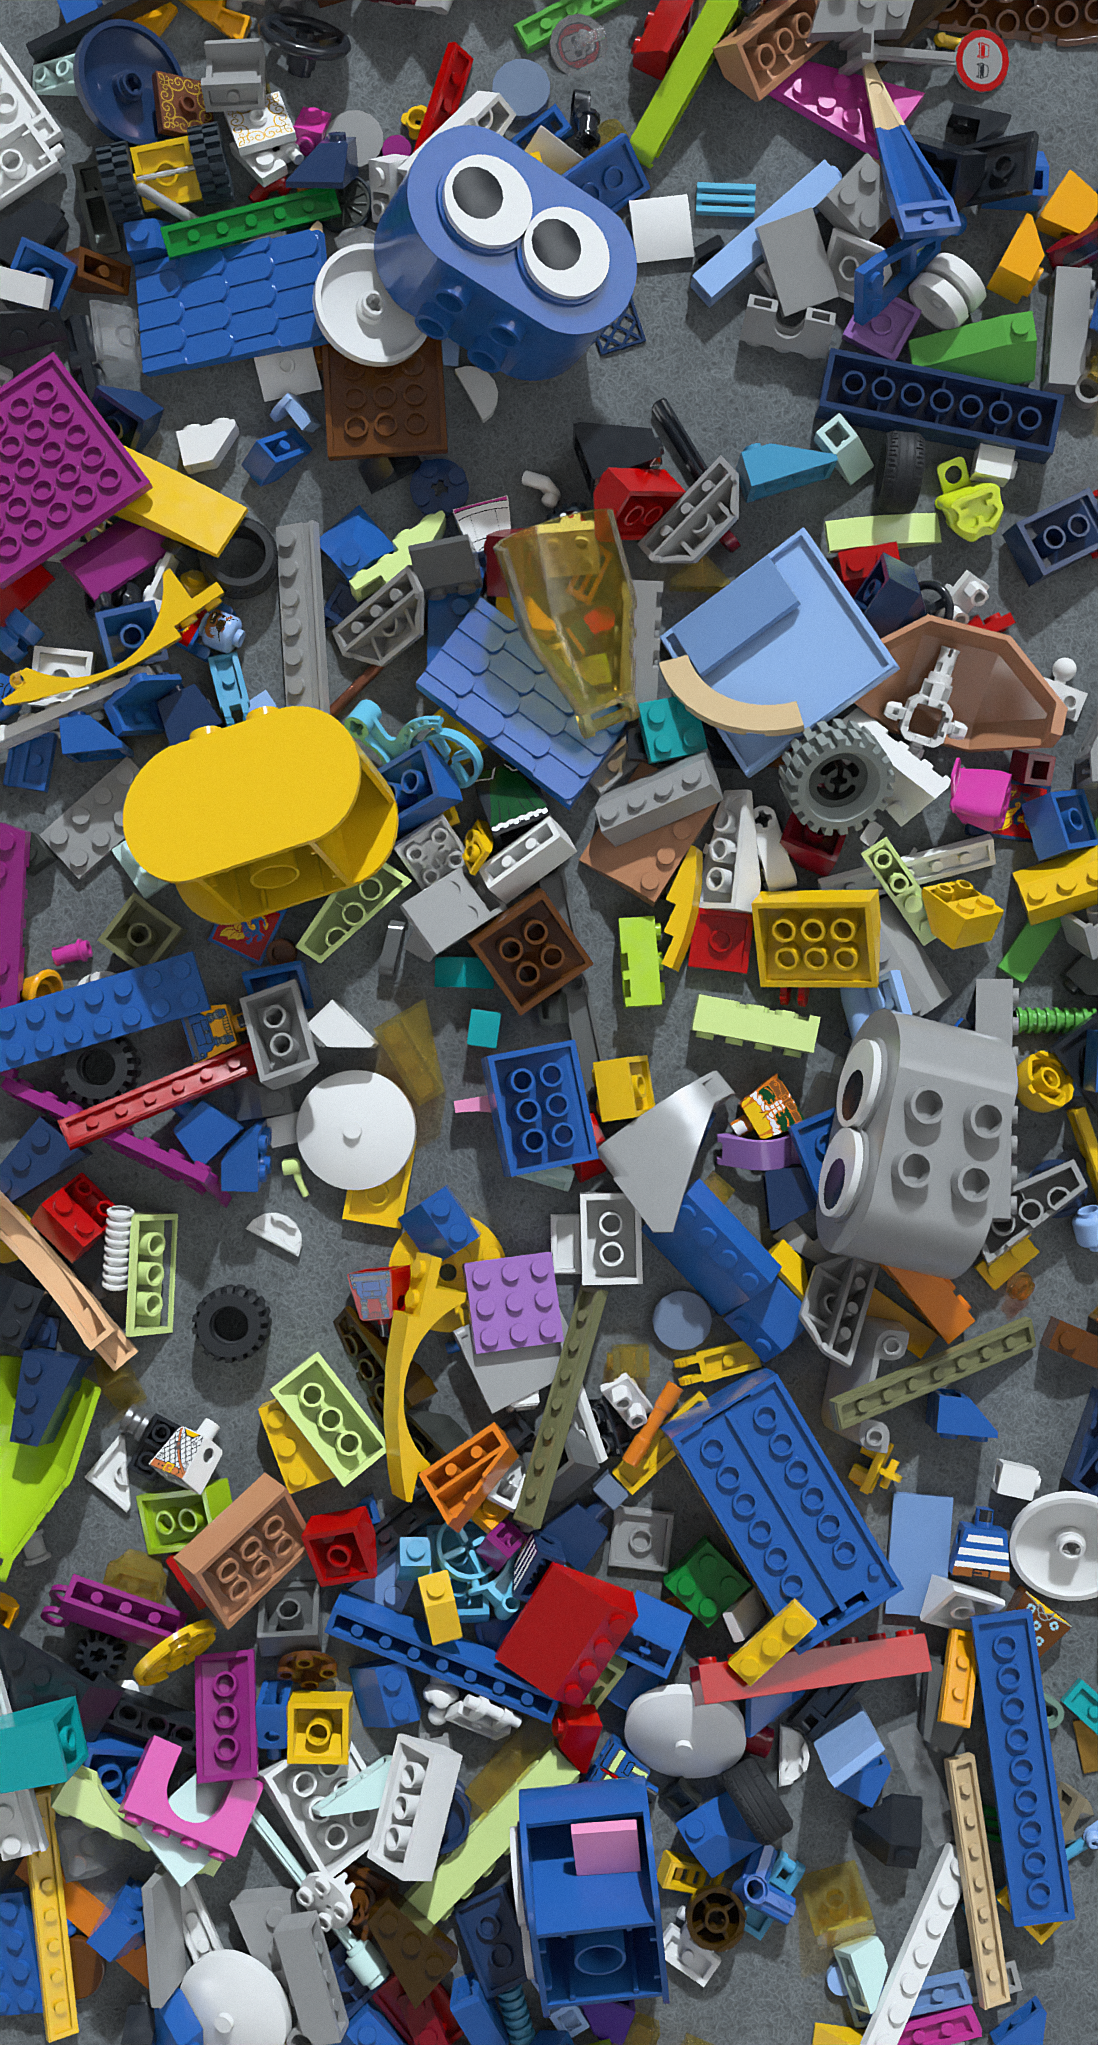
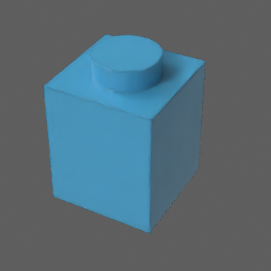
M400 1537L396 1549L397 1581H418V1577L428 1575L431 1568L430 1537Z

